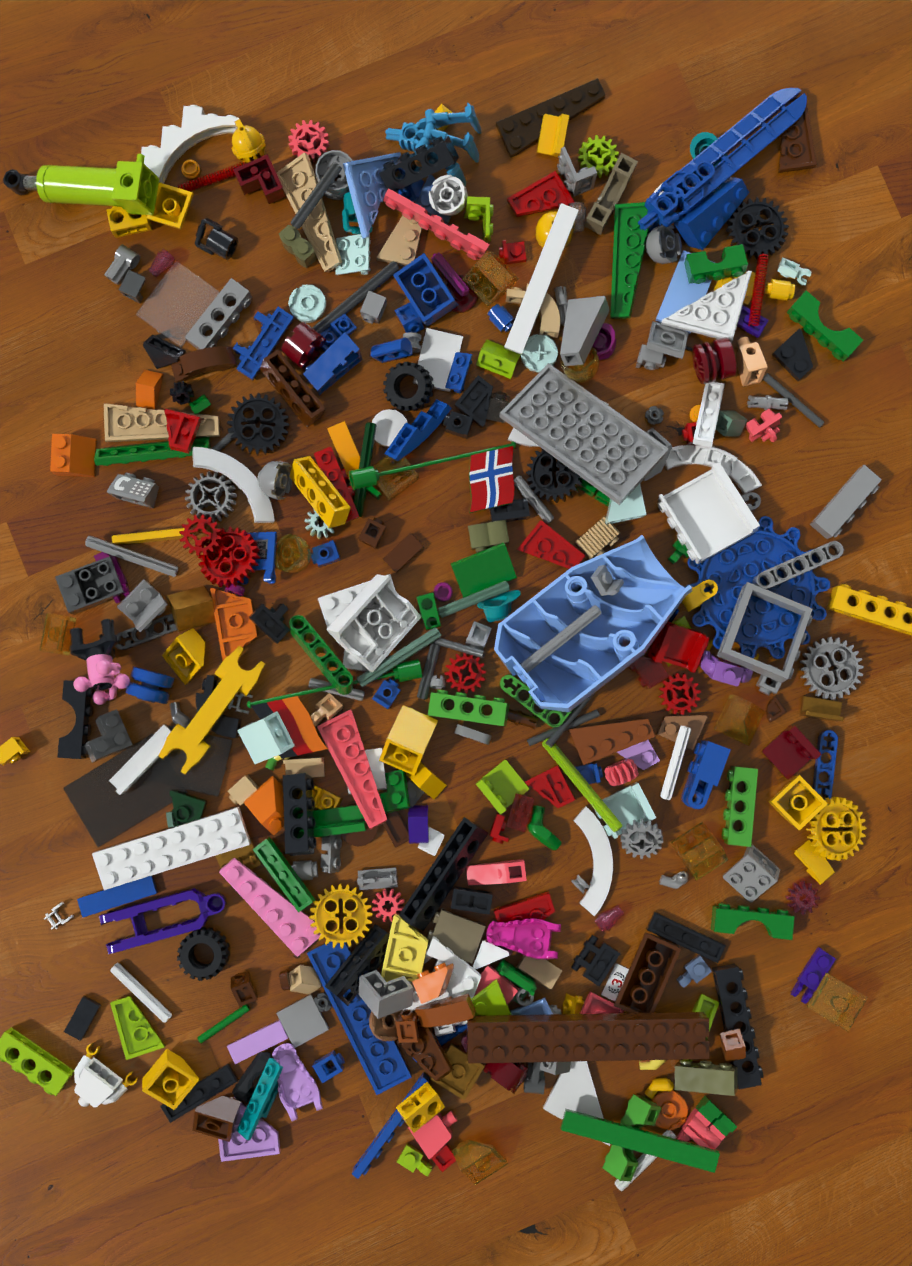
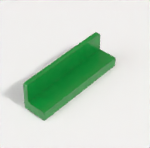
M357 805L313 811V817L316 821V827L313 829L315 837L366 831L369 828ZM303 812L297 814L298 819L303 816ZM304 829L299 831L298 838L303 837Z
M270 837L252 849L298 913L315 901L313 895Z

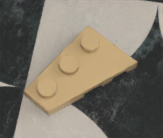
M402 215L378 254L377 261L387 263L395 261L398 265L406 266L415 260L422 232L418 222L413 219L409 220Z

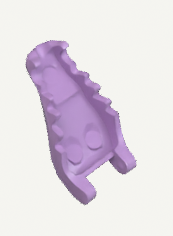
M286 1043L275 1048L272 1056L283 1066L277 1080L279 1098L287 1110L291 1122L298 1119L296 1109L314 1102L317 1111L323 1109L317 1083L299 1059L294 1046Z

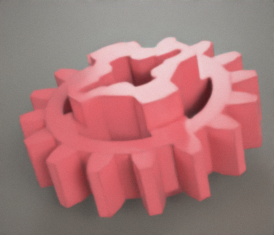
M303 120L301 126L297 123L295 124L296 130H290L292 135L288 136L289 147L292 149L293 156L297 155L299 157L301 154L307 153L309 158L315 162V157L320 158L322 156L321 153L327 152L325 147H329V141H327L329 136L326 133L325 127L320 128L319 122L313 125L312 120L309 121V124H306Z

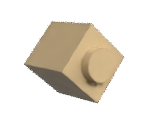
M245 775L228 790L229 798L236 805H244V801L259 786L249 775Z

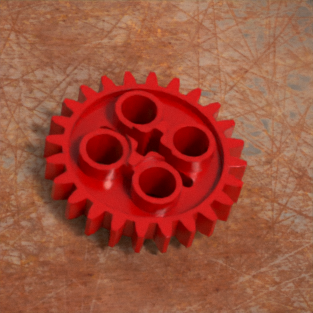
M229 527L227 532L222 528L221 534H218V536L222 537V540H217L220 547L214 546L215 552L212 553L209 550L208 556L200 555L198 558L202 562L198 563V565L202 568L200 571L205 575L204 577L208 581L210 580L212 584H217L219 587H222L224 584L229 588L230 583H232L236 587L237 581L243 584L244 577L250 579L249 572L255 573L252 567L259 565L255 560L260 559V556L257 554L260 549L256 546L257 542L251 534H248L245 530L241 531L237 527L234 531L232 527Z

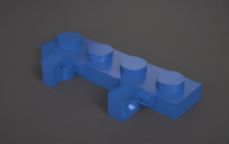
M277 307L272 315L268 314L267 317L257 311L254 320L261 322L262 331L252 346L249 345L248 348H245L236 343L233 347L234 351L240 355L239 360H241L236 368L237 371L252 381L259 373L263 359L273 352L294 320V316L280 307Z

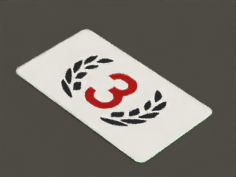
M616 963L601 995L615 1001L629 969Z

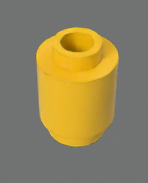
M771 279L770 282H767L765 294H768V298L785 301L792 299L795 292V284H791L790 281Z

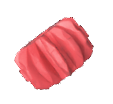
M632 759L618 761L604 770L605 777L611 786L625 784L639 775L638 768Z
M386 888L383 889V895L377 892L376 896L378 899H373L372 903L377 905L372 908V911L379 910L376 917L379 918L381 915H384L383 922H386L387 916H389L392 922L393 915H399L398 911H402L404 908L400 904H403L405 900H398L401 893L398 892L394 896L393 888L390 890V894L387 893ZM386 901L393 903L391 909L384 907Z

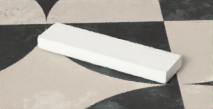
M709 381L705 384L693 444L712 447L725 386L724 383Z

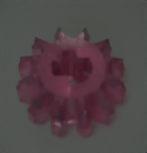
M800 881L799 885L794 882V889H787L791 893V895L785 896L787 900H791L787 905L793 907L795 913L800 911L802 915H805L806 910L812 913V906L818 907L815 900H820V897L815 895L818 889L812 888L813 884L811 883L805 884V881ZM802 894L806 895V899H803V901L800 900V896L803 897Z

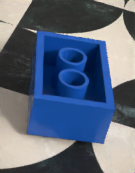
M425 253L393 275L427 327L458 306V303Z

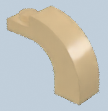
M518 287L507 289L506 302L521 304L526 291H522ZM546 293L538 313L541 322L539 335L558 338L560 329L559 310L553 298Z

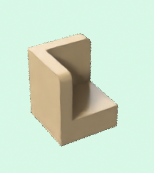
M299 965L289 972L290 991L311 994L321 987L320 979L314 967Z

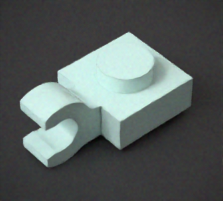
M783 257L777 271L786 278L791 277L795 279L796 277L801 285H806L807 280L803 279L802 276L807 275L810 277L812 273L809 269L799 267L800 264Z

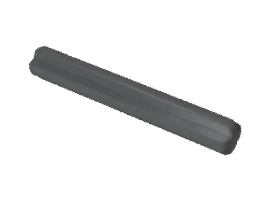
M333 162L296 213L291 221L293 227L300 229L342 170L338 163Z

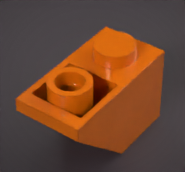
M444 962L435 966V971L431 973L426 970L417 974L418 978L412 981L421 1004L435 999L446 992L454 969L453 963L446 966Z

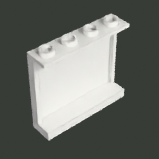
M720 462L714 464L708 472L664 496L660 494L658 498V508L662 513L665 512L668 517L667 522L672 529L675 528L678 533L677 538L682 545L685 544L688 549L687 554L692 561L695 560L697 565L757 532L760 527Z

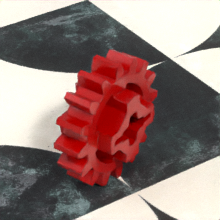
M204 514L201 515V519L194 515L193 521L187 518L188 525L182 524L185 530L179 531V534L184 536L180 539V542L186 543L183 548L185 550L190 548V554L196 551V556L200 557L201 552L208 556L209 550L212 553L215 552L214 546L220 547L217 540H222V537L218 536L222 530L216 529L219 524L217 522L212 523V517L206 520ZM197 524V527H196V528H194L193 530H190L194 525ZM206 525L212 528L213 533L207 531ZM202 531L207 536L201 537L200 540L195 535L200 534ZM189 538L194 539L195 547L191 545ZM212 541L208 546L204 547L207 542Z
M463 653V657L456 654V660L449 659L452 664L445 666L449 669V672L444 674L450 677L446 682L453 683L450 687L451 689L456 686L458 687L457 692L464 689V692L467 694L468 689L475 692V686L481 687L479 681H485L481 675L485 674L486 671L481 670L484 663H478L479 657L473 659V655L467 657L466 653ZM466 660L464 665L460 667L455 666L459 661ZM472 663L476 665L478 674L473 672L471 668ZM469 664L468 672L471 673V675L466 676V678H464L462 682V673H460V670H464ZM452 672L458 675V683L453 679ZM470 679L476 680L473 684L464 686L466 681Z
M676 673L674 679L670 675L668 676V682L662 681L664 688L658 689L662 691L658 698H663L664 701L660 704L667 705L666 711L673 709L672 714H676L679 711L680 715H684V710L690 713L691 706L697 707L694 702L700 701L697 694L701 693V690H696L695 687L699 684L692 683L693 677L686 679V674H683L680 678L679 674ZM676 681L683 682V684H681L678 687L676 685H673L672 683ZM689 688L691 689V692H692V696H691V697L689 696V692H688ZM682 690L681 694L684 698H677L678 694L676 693V691ZM667 691L670 692V700H668ZM679 702L686 704L683 707H676Z

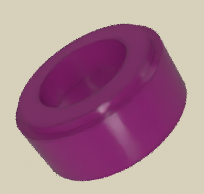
M441 582L435 586L434 596L438 601L446 602L452 597L453 590L448 583Z
M230 583L229 588L226 587L225 591L243 596L245 588L240 585L235 587Z

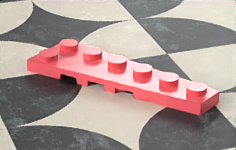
M388 188L383 201L386 202L385 204L389 208L399 210L405 218L418 222L421 228L433 231L437 238L449 241L453 248L465 251L467 256L473 260L481 261L490 244L470 233L468 235L462 234L458 230V226L444 224L440 216L428 215V211L425 208Z
M350 709L317 726V729L371 830L386 822L387 817L352 710Z

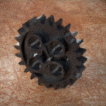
M756 197L754 202L749 198L747 204L742 201L740 207L738 206L730 216L731 219L727 221V224L730 226L727 227L726 232H731L727 239H733L730 245L743 244L745 254L748 253L749 259L752 255H755L756 260L761 254L768 255L769 253L772 256L775 250L779 251L780 245L784 244V238L788 235L785 231L789 228V225L784 224L788 219L782 218L784 211L778 212L779 205L773 207V201L767 204L766 198L762 202L759 201L758 197ZM760 215H765L767 220L762 219ZM742 220H747L749 225H745ZM765 232L771 233L773 237L766 236ZM747 237L753 238L755 242H749Z
M260 393L257 394V398L250 394L249 400L243 396V403L236 401L238 407H231L234 414H228V417L232 420L227 421V425L232 426L228 429V433H234L230 437L231 440L237 439L235 445L239 446L242 444L241 450L244 451L248 448L249 454L256 450L257 456H259L260 450H263L265 455H267V449L274 452V445L280 448L278 441L285 442V438L282 435H288V431L284 428L289 427V423L284 422L289 419L288 416H283L286 412L285 408L279 409L281 403L274 404V397L269 401L267 394L264 398H261ZM252 411L254 416L248 419L244 417V413ZM265 412L273 413V417L270 419L263 417ZM257 421L261 422L260 428H256L255 424H257ZM250 429L254 433L251 437H245L243 435L244 431ZM270 430L273 432V435L270 438H265L262 435L263 432Z
M544 449L541 452L535 451L536 458L530 457L533 464H527L531 468V470L526 472L527 475L531 476L527 481L532 483L529 487L534 490L533 493L537 496L540 495L539 497L542 500L546 498L548 502H551L554 499L558 503L559 498H561L565 502L567 495L573 498V491L579 493L578 486L584 487L581 483V480H584L582 477L563 465L559 460L556 461V458ZM551 460L550 465L545 467V463ZM569 477V481L563 484L564 478ZM551 478L550 483L544 485L545 480Z

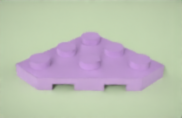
M241 1102L230 1142L218 1139L221 1162L280 1154L278 1131L260 1118L251 1140H246L237 1131L247 1108Z

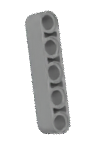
M837 541L829 542L761 572L754 577L752 584L766 590L834 561L842 556L843 546ZM829 547L834 549L835 556L830 554ZM812 555L818 558V563L813 562ZM795 562L800 564L801 571L795 568ZM777 570H781L784 573V578H780L777 575ZM760 577L766 580V586L760 583Z

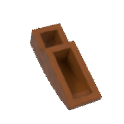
M469 993L453 999L450 996L415 1008L422 1027H437L473 1019L476 1013Z

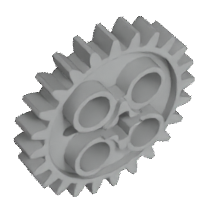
M828 637L827 642L824 638L820 639V644L816 641L813 642V647H807L809 653L802 654L806 660L800 661L801 664H804V667L800 668L799 671H804L805 673L800 678L807 679L804 686L811 685L809 691L816 690L815 696H820L823 693V699H827L829 695L830 699H835L836 695L838 698H843V693L850 695L849 689L856 690L854 683H861L857 676H863L862 673L858 672L859 669L864 668V666L858 665V662L862 660V658H856L859 651L852 652L854 645L847 647L846 640L840 644V638H835L834 642L832 637ZM836 651L839 652L841 655V659L839 661H836L834 658V653ZM817 657H820L823 661L821 667L816 665ZM834 666L832 671L828 670L829 667ZM841 670H845L847 673L845 680L840 677ZM824 675L829 679L827 685H824L821 680Z

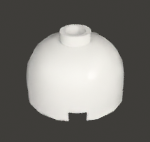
M444 175L433 182V187L429 191V202L433 209L446 216L457 215L464 209L468 193L460 179L452 175Z

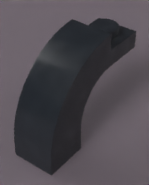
M207 675L203 679L202 690H204V694L196 693L197 711L200 710L216 688L218 676ZM222 714L211 730L225 737L239 738L237 730L241 727L242 719Z

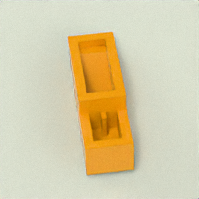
M344 421L327 428L349 478V471L359 469L360 456Z

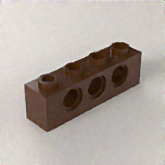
M277 350L265 357L260 370L304 425L309 427L321 419L326 408L282 353Z

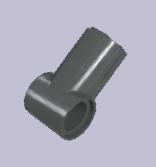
M527 1062L528 1074L524 1079L525 1093L544 1094L545 1076L544 1071L540 1070L541 1062Z

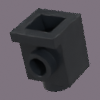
M451 411L450 415H446L444 419L445 432L467 439L473 423V417ZM454 421H461V424L456 426Z

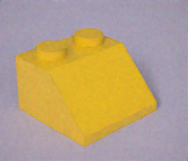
M796 775L769 801L799 831L828 804L800 775Z
M166 1049L142 1078V1091L175 1110L196 1085L199 1078L182 1057Z

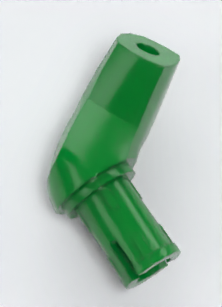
M533 805L531 823L527 824L528 831L551 850H557L562 842L543 825L545 807Z

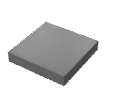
M652 322L646 348L682 359L689 332Z
M312 993L276 1013L294 1048L329 1030L325 1018L319 1012L314 1002Z

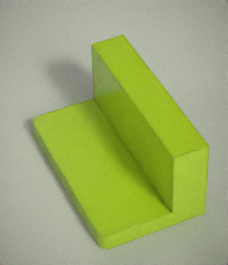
M486 340L481 348L476 365L511 379L521 354L505 349L503 345Z

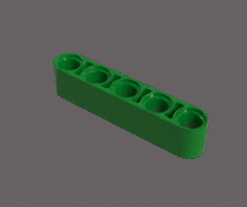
M293 616L289 622L293 638L338 693L342 695L351 693L353 690V677L303 616ZM298 625L303 626V627L300 628V629L294 628L295 626H298ZM308 639H313V640H314V641L311 642V643L306 642V640H308ZM319 653H325V654H326V655L323 656V657L317 656ZM330 667L337 668L335 671L329 670ZM342 681L349 682L347 685L340 684V682Z

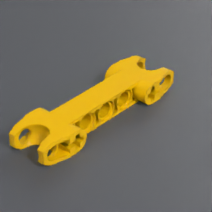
M238 646L234 652L226 657L216 670L215 675L222 680L189 725L184 728L177 724L168 735L158 755L164 759L173 750H183L186 753L187 759L181 772L185 775L201 761L210 748V745L203 740L238 692L248 696L265 667V663L260 661L252 670L246 671L241 669L238 665L239 657L243 652L241 646Z

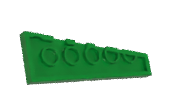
M645 202L615 204L610 314L612 319L631 318L649 228L646 231L644 229L641 230L638 221L646 216L648 212L645 208Z

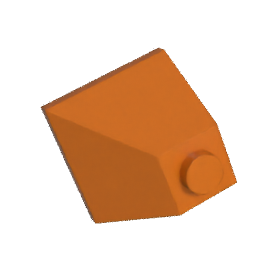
M271 776L244 801V804L270 833L275 835L284 827L283 785L275 777Z

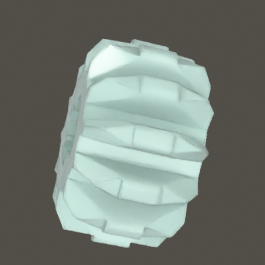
M315 510V514L307 513L311 519H305V523L309 524L305 528L307 531L311 530L310 535L312 537L317 533L318 539H321L322 534H324L325 538H328V531L334 534L335 531L332 528H328L324 522V526H319L318 520L321 517Z

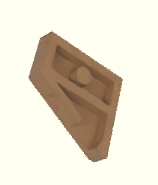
M666 716L663 718L657 734L676 742L680 726H687L691 728V733L686 748L693 750L708 716Z

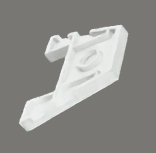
M433 936L426 955L444 961L446 966L453 963L454 969L444 994L421 1004L417 992L414 991L413 1003L411 1007L406 1008L408 1010H415L416 1007L450 996L453 999L469 993L470 998H473L480 982L481 974L463 959L456 956L450 948L445 947L439 942V939Z

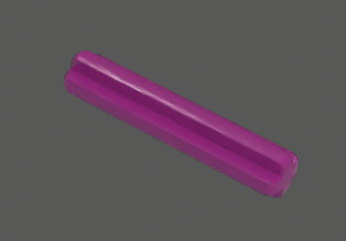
M434 253L431 260L460 296L468 295L470 291L468 286L441 253Z

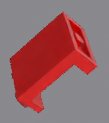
M667 622L653 641L648 656L655 662H667L695 673L701 664L704 650L708 647L709 637L700 631Z

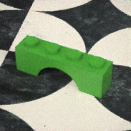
M633 1094L620 1124L638 1129L647 1125L654 1126L662 1107L645 1096ZM612 1145L605 1157L603 1169L619 1181L631 1182L639 1163L635 1158L633 1150Z

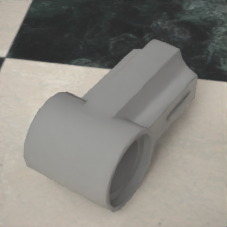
M125 245L119 246L116 250L115 259L104 274L105 277L117 285H120L128 270L134 269L140 260V255Z

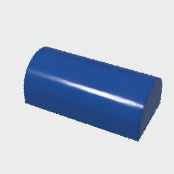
M408 338L374 345L371 348V357L382 363L412 355V344Z

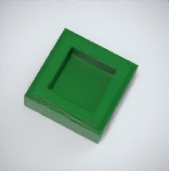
M203 394L189 403L196 415L210 406L211 403L206 395Z

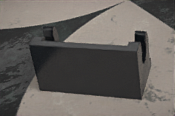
M527 498L513 500L512 504L489 509L491 522L500 520L512 522L530 518Z

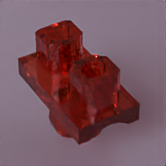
M518 793L515 794L506 827L525 832L534 798Z

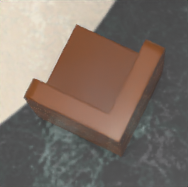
M740 1029L720 1033L721 1047L726 1062L746 1058V1046Z

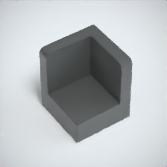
M128 270L119 291L123 296L140 304L143 299L140 291L146 279Z

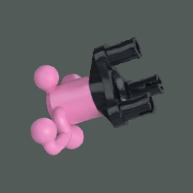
M112 619L101 621L103 634L99 635L100 640L84 644L83 629L73 628L70 630L72 644L70 646V653L86 660L88 679L82 676L76 678L73 684L74 688L78 692H84L91 687L97 690L92 695L93 702L97 705H102L106 701L116 698L117 687L124 689L130 684V679L126 674H119L121 665L113 663V659L116 657L113 648L118 642L117 636L114 633V620Z

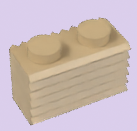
M606 516L575 542L589 559L603 554L605 546L609 544L611 547L619 540L617 536L620 532L613 524L606 525Z

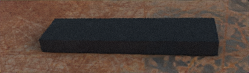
M656 912L653 913L646 930L716 963L719 962L726 946Z
M227 1063L198 1081L175 1110L165 1104H162L160 1107L171 1123L238 1082L239 1079L230 1064Z

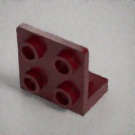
M789 725L762 750V753L786 779H790L809 760H816L822 755L795 725Z

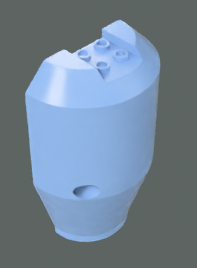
M641 535L634 541L571 567L498 624L494 650L513 676L518 675L522 682L527 684L530 690L528 692L539 708L571 712L645 654L683 599L692 592V587L689 585L684 588L669 575L650 550L645 537ZM605 565L613 580L623 579L624 584L617 594L612 596L600 595L591 579L598 566ZM596 605L602 613L599 617L529 673H526L521 667L523 661L592 606Z

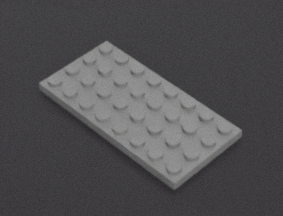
M549 363L499 414L501 419L618 505L631 494L669 451V448Z

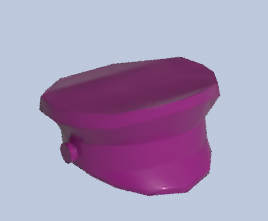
M603 323L587 356L591 360L608 359L614 352L616 338L612 325Z

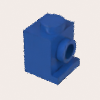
M334 540L313 547V553H310L313 564L317 563L319 567L341 560ZM324 550L328 553L326 557L321 556V552Z
M389 679V681L384 680L372 700L389 710L401 691L398 688L399 684L392 679ZM386 689L391 691L388 697L384 695V690Z
M333 1050L314 1061L312 1067L321 1082L324 1083L343 1071L345 1061L340 1053L336 1054ZM332 1061L334 1066H329L327 1062Z

